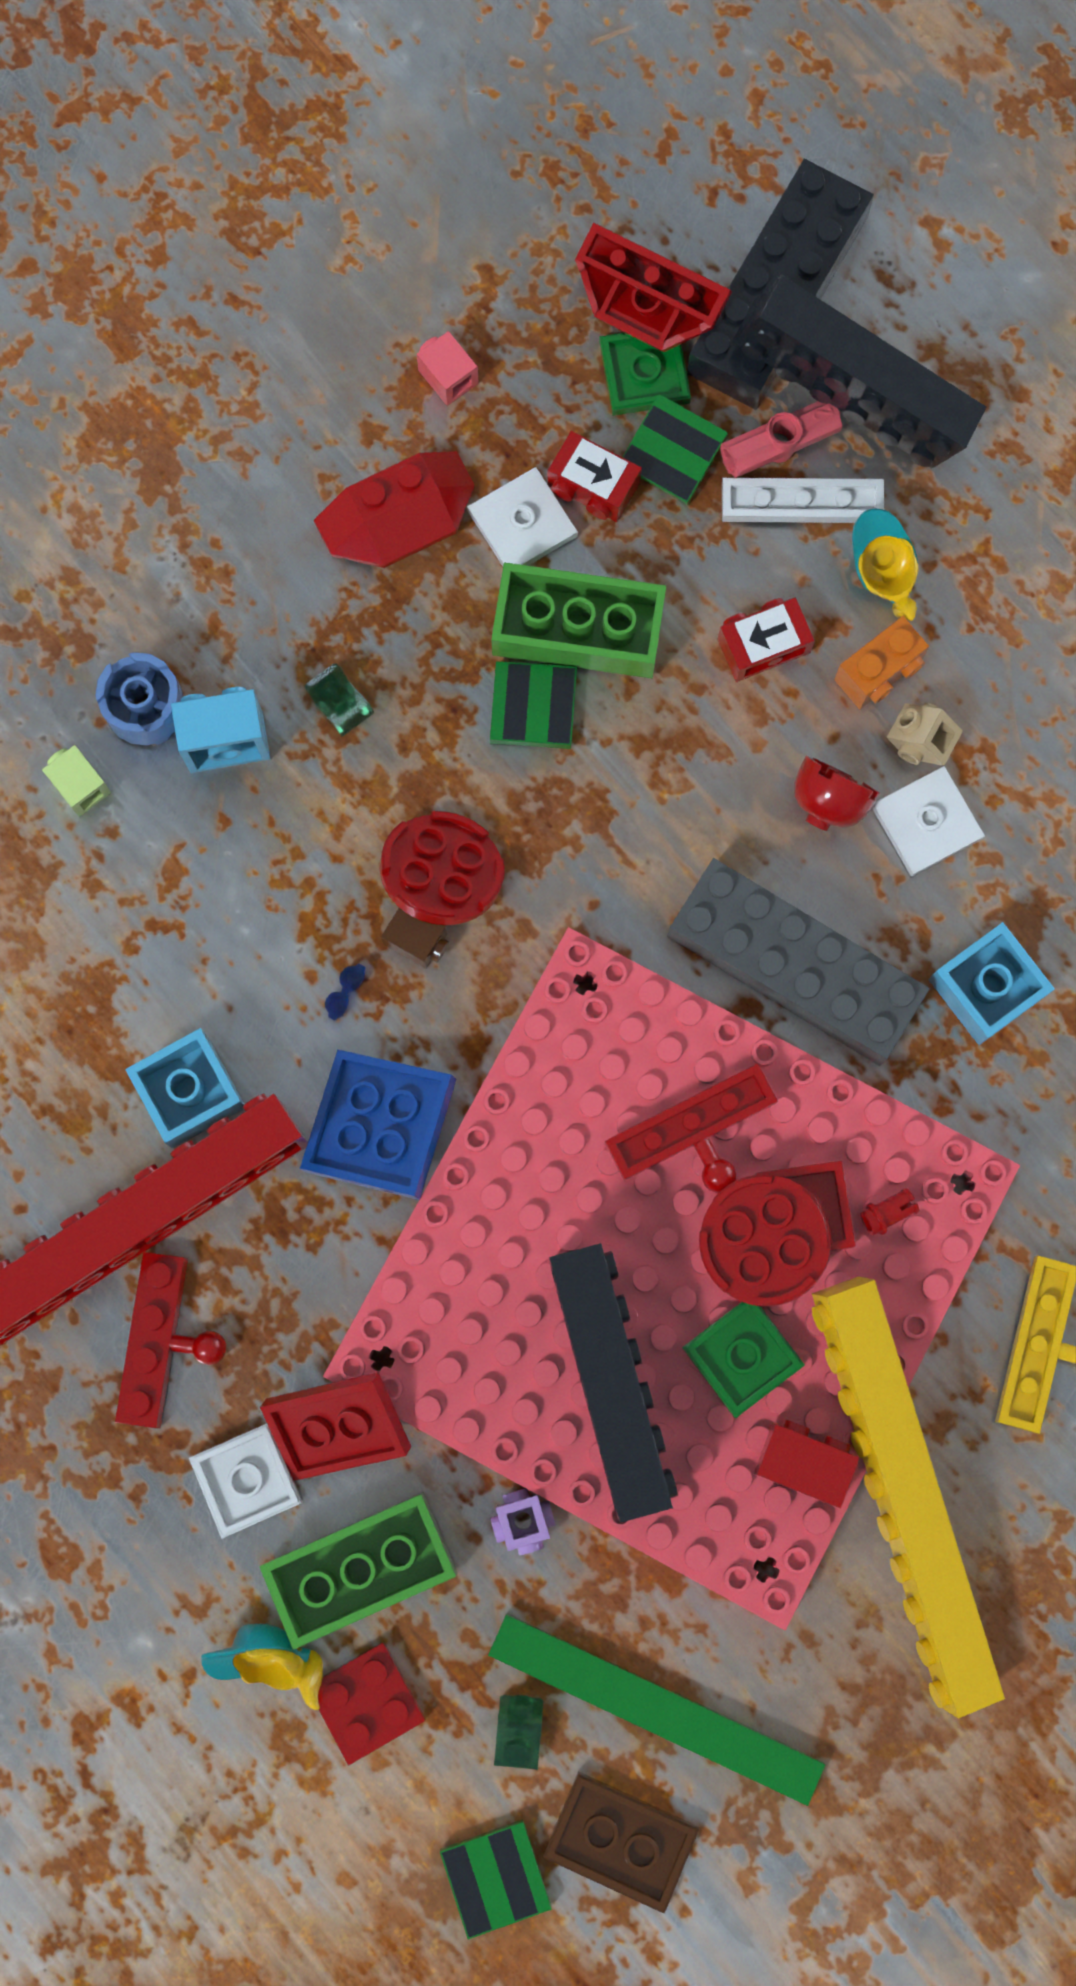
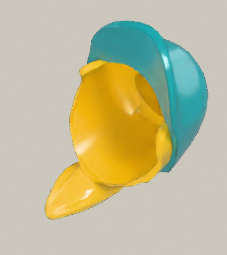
M868 509L858 517L852 531L853 556L859 580L863 587L874 595L890 600L893 613L897 618L904 616L907 620L912 621L915 618L917 604L913 599L909 598V594L915 585L919 572L916 550L902 524L893 514L883 509Z
M270 1624L243 1625L237 1631L230 1648L205 1653L201 1656L203 1669L212 1678L218 1680L241 1678L247 1684L259 1682L277 1690L299 1688L306 1705L313 1710L320 1709L318 1692L323 1677V1662L320 1655L316 1651L304 1647H298L293 1650L286 1632L277 1626Z

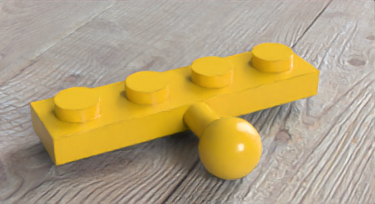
M1034 1256L995 1422L1040 1434L1057 1360L1060 1359L1076 1364V1346L1062 1342L1076 1283L1075 1265L1042 1256Z

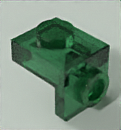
M337 663L330 665L304 686L317 710L341 737L374 714L369 702L348 681L342 668Z
M526 1695L500 1696L494 1766L538 1770L543 1699Z

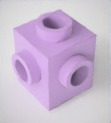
M526 1488L502 1495L504 1504L496 1506L498 1516L490 1518L497 1543L505 1541L508 1551L518 1549L519 1555L543 1549V1540L550 1539L548 1528L556 1526L549 1501L540 1502L537 1494L529 1496ZM521 1512L528 1513L532 1519L531 1525L526 1529H521L515 1524V1517Z

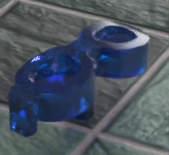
M361 964L348 966L341 972L339 982L343 987L341 992H332L325 1001V1008L329 1013V1019L336 1022L345 1015L351 993L357 991L365 979V966Z

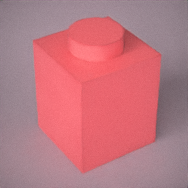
M449 331L439 338L436 336L430 338L421 346L417 353L418 371L447 406L479 384L478 366Z

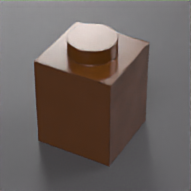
M398 908L381 936L385 946L427 969L431 960L438 963L449 945V941L445 939L447 936L446 926L418 920Z

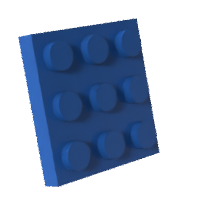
M337 1049L300 1169L306 1173L420 1200L457 1079L451 1074Z

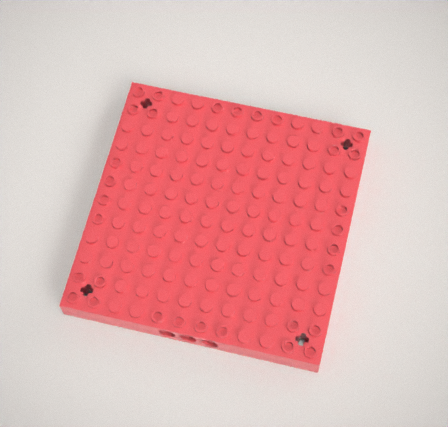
M568 927L323 1377L334 1383L379 1372L395 1411L402 1421L786 1631L866 1472L864 1460L858 1456L851 1441V1433L855 1431L850 1416L844 1413L839 1403L838 1391L841 1390L837 1374L830 1370L825 1358V1349L828 1348L824 1332L817 1328L812 1316V1307L815 1306L812 1293L858 1276L875 1280L909 1387L1020 1165ZM586 978L592 979V988L596 989L595 992L587 990L584 995L579 994L578 985L574 983L576 981L584 982ZM758 1063L778 1102L709 1138L719 1158L729 1161L734 1166L736 1180L755 1175L758 1172L842 1161L856 1247L831 1251L823 1275L813 1288L800 1298L782 1305L761 1306L805 1366L740 1416L734 1418L682 1349L684 1345L741 1303V1301L723 1292L714 1283L701 1258L699 1232L701 1231L704 1216L718 1193L710 1191L702 1181L704 1165L694 1146L624 1181L604 1142ZM963 1175L967 1179L964 1184L969 1186V1190H964L957 1194L953 1191L956 1185L950 1181L951 1178L955 1179ZM904 1188L909 1189L915 1198L910 1202L911 1204H918L919 1213L912 1214L888 1227L887 1233L884 1235L879 1233L871 1235L860 1215L862 1211L866 1210V1205L869 1203L876 1205L901 1192ZM600 1243L604 1253L612 1251L619 1277L612 1280L615 1296L624 1294L630 1315L629 1322L623 1323L627 1340L636 1338L642 1364L636 1365L635 1370L639 1383L648 1382L654 1408L647 1409L651 1426L659 1425L666 1452L658 1454L662 1470L671 1469L678 1496L670 1498L673 1506L672 1509L621 1523L617 1519L549 1264V1257ZM388 1347L392 1350L389 1357L395 1359L394 1364L391 1368L384 1366L378 1371L374 1368L376 1361L371 1359L375 1350L383 1352ZM787 1419L810 1428L809 1438L824 1443L826 1436H830L852 1445L849 1454L859 1457V1461L841 1508L754 1474L772 1424L783 1427L784 1421ZM768 1556L772 1557L773 1561L770 1565L776 1568L773 1576L765 1574L761 1580L757 1579L756 1576L759 1571L754 1569L755 1562L757 1560L765 1562Z

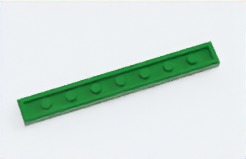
M507 1613L488 1653V1656L806 1806H809L826 1765L814 1757Z

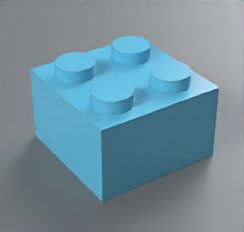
M231 687L223 690L222 695L206 697L203 694H191L182 697L181 702L171 703L178 752L190 773L271 759L264 715L254 689L247 690L245 687Z
M1003 922L939 968L928 979L978 1045L984 1043L1055 990Z
M201 1028L125 1069L164 1143L171 1148H175L204 1132L217 1121L242 1111L245 1105L211 1041Z

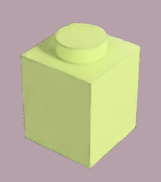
M75 745L70 749L64 748L54 753L47 761L48 765L42 769L78 817L112 793Z

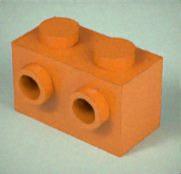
M902 616L840 664L834 680L861 710L871 701L877 704L894 689L892 684L904 676L906 679H909L925 665L923 658L929 645L906 618Z

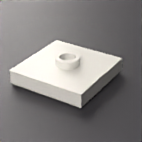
M536 467L467 506L468 513L502 566L504 562L529 566L578 537V531Z
M945 766L876 801L872 807L911 877L983 840L985 837Z
M264 1424L189 1458L221 1539L303 1503L268 1424Z

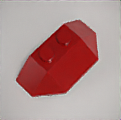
M594 222L575 258L594 317L662 352L712 330L732 293L730 289Z
M457 451L417 453L346 487L314 519V523L332 557L345 558L358 563L386 568L456 534L475 485Z

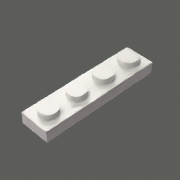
M723 478L722 522L855 523L858 517L868 509L877 508L884 510V479Z

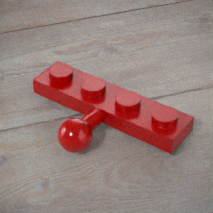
M757 1063L609 1138L604 1143L624 1181L694 1146L704 1165L702 1171L704 1185L710 1191L719 1193L726 1186L736 1181V1170L729 1161L719 1158L709 1138L776 1104L778 1100Z
M143 1252L115 1423L161 1428L173 1352L193 1354L196 1360L204 1365L217 1364L226 1354L227 1346L225 1339L215 1331H205L197 1337L176 1335L188 1258Z

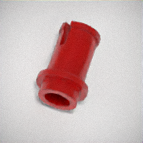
M904 1188L901 1192L876 1205L873 1203L867 1204L866 1210L862 1211L860 1215L871 1235L877 1233L884 1235L887 1233L888 1227L912 1214L919 1213V1206L917 1203L911 1204L910 1201H913L915 1198L909 1189Z

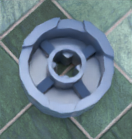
M130 653V657L120 659L113 665L110 663L104 668L97 680L96 700L102 716L118 737L131 744L159 745L169 740L171 734L175 732L171 703L181 702V698L184 695L175 675L164 661L151 654ZM144 695L148 696V698L144 702H141L140 704L134 703L135 699L142 700L144 698Z

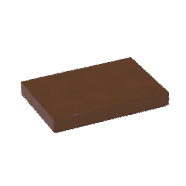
M578 1771L547 1843L543 1858L665 1914L698 1834L699 1827Z

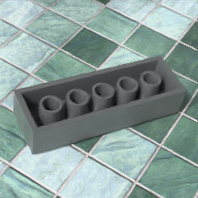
M715 858L712 859L671 924L667 935L671 940L879 1066L888 1059L930 989Z

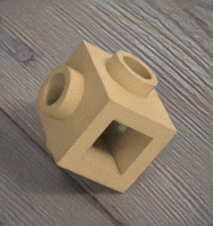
M905 703L886 738L899 750L897 752L899 757L911 764L919 765L920 762H927L944 766L963 730L940 707L934 704L924 703L921 706Z

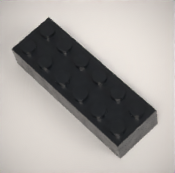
M804 158L728 287L732 293L714 328L701 334L691 350L687 374L757 410L777 373L773 367L762 360L757 361L747 357L742 352L741 347L732 342L750 306L781 275L821 299L866 222L874 194Z
M783 275L753 301L732 341L741 347L742 352L747 357L757 361L762 360L773 367L777 375L782 379L798 383L809 390L810 395L815 400L838 408L843 412V416L848 421L869 428L876 433L877 438L881 442L890 446H897L910 454L909 457L913 462L923 467L934 468L966 449L987 408Z
M600 1243L549 1257L550 1268L617 1519L621 1523L672 1509L673 1506L670 1498L678 1496L671 1469L662 1470L658 1454L666 1452L659 1425L651 1426L647 1409L654 1408L648 1382L639 1383L635 1366L642 1364L636 1338L627 1340L623 1323L629 1322L630 1315L624 1294L615 1296L612 1280L619 1277L612 1251L604 1253Z

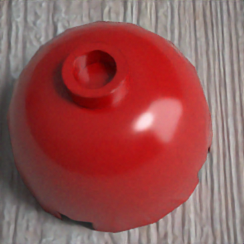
M805 756L794 782V795L797 803L808 813L805 821L824 831H828L830 825L846 828L859 823L870 812L880 792L864 782L862 785L857 784L858 781L853 779L851 775L809 756Z

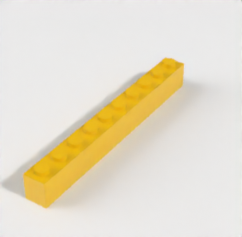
M858 1276L812 1293L815 1306L812 1307V1316L817 1328L824 1332L828 1345V1348L825 1349V1358L830 1370L837 1374L841 1390L838 1391L839 1403L844 1413L850 1416L855 1431L851 1433V1441L856 1453L860 1458H863L867 1474L864 1475V1482L872 1499L876 1500L880 1511V1516L877 1517L879 1530L883 1538L890 1543L894 1556L890 1558V1566L897 1581L902 1583L907 1598L903 1600L904 1611L909 1621L916 1627L919 1640L916 1641V1649L923 1664L929 1668L933 1681L929 1683L930 1694L938 1708L946 1710L959 1719L1002 1701L1005 1697L876 1282L873 1279Z

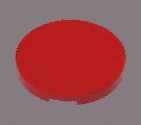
M432 811L431 815L416 817L407 822L402 821L391 831L381 853L380 877L392 901L410 916L436 925H456L476 919L493 905L504 880V859L501 858L497 847L488 837L489 832L481 825L456 813Z
M760 1174L747 1176L726 1186L714 1197L704 1216L701 1231L699 1232L701 1258L714 1283L731 1297L755 1306L782 1305L806 1294L823 1275L831 1253L830 1225L826 1213L818 1200L800 1184L776 1175Z

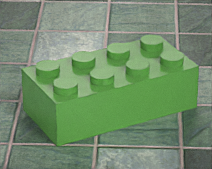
M504 562L491 639L492 655L653 679L666 585Z
M424 1492L259 1566L293 1650L450 1580L458 1574Z

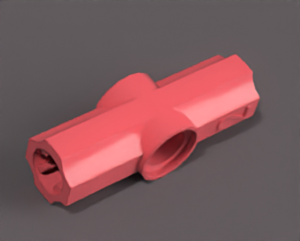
M817 401L792 413H777L771 417L767 424L722 443L720 451L723 464L728 473L737 478L771 462H786L792 457L794 452L839 433L843 427L840 411L831 404ZM774 434H782L786 436L789 441H780L774 436Z

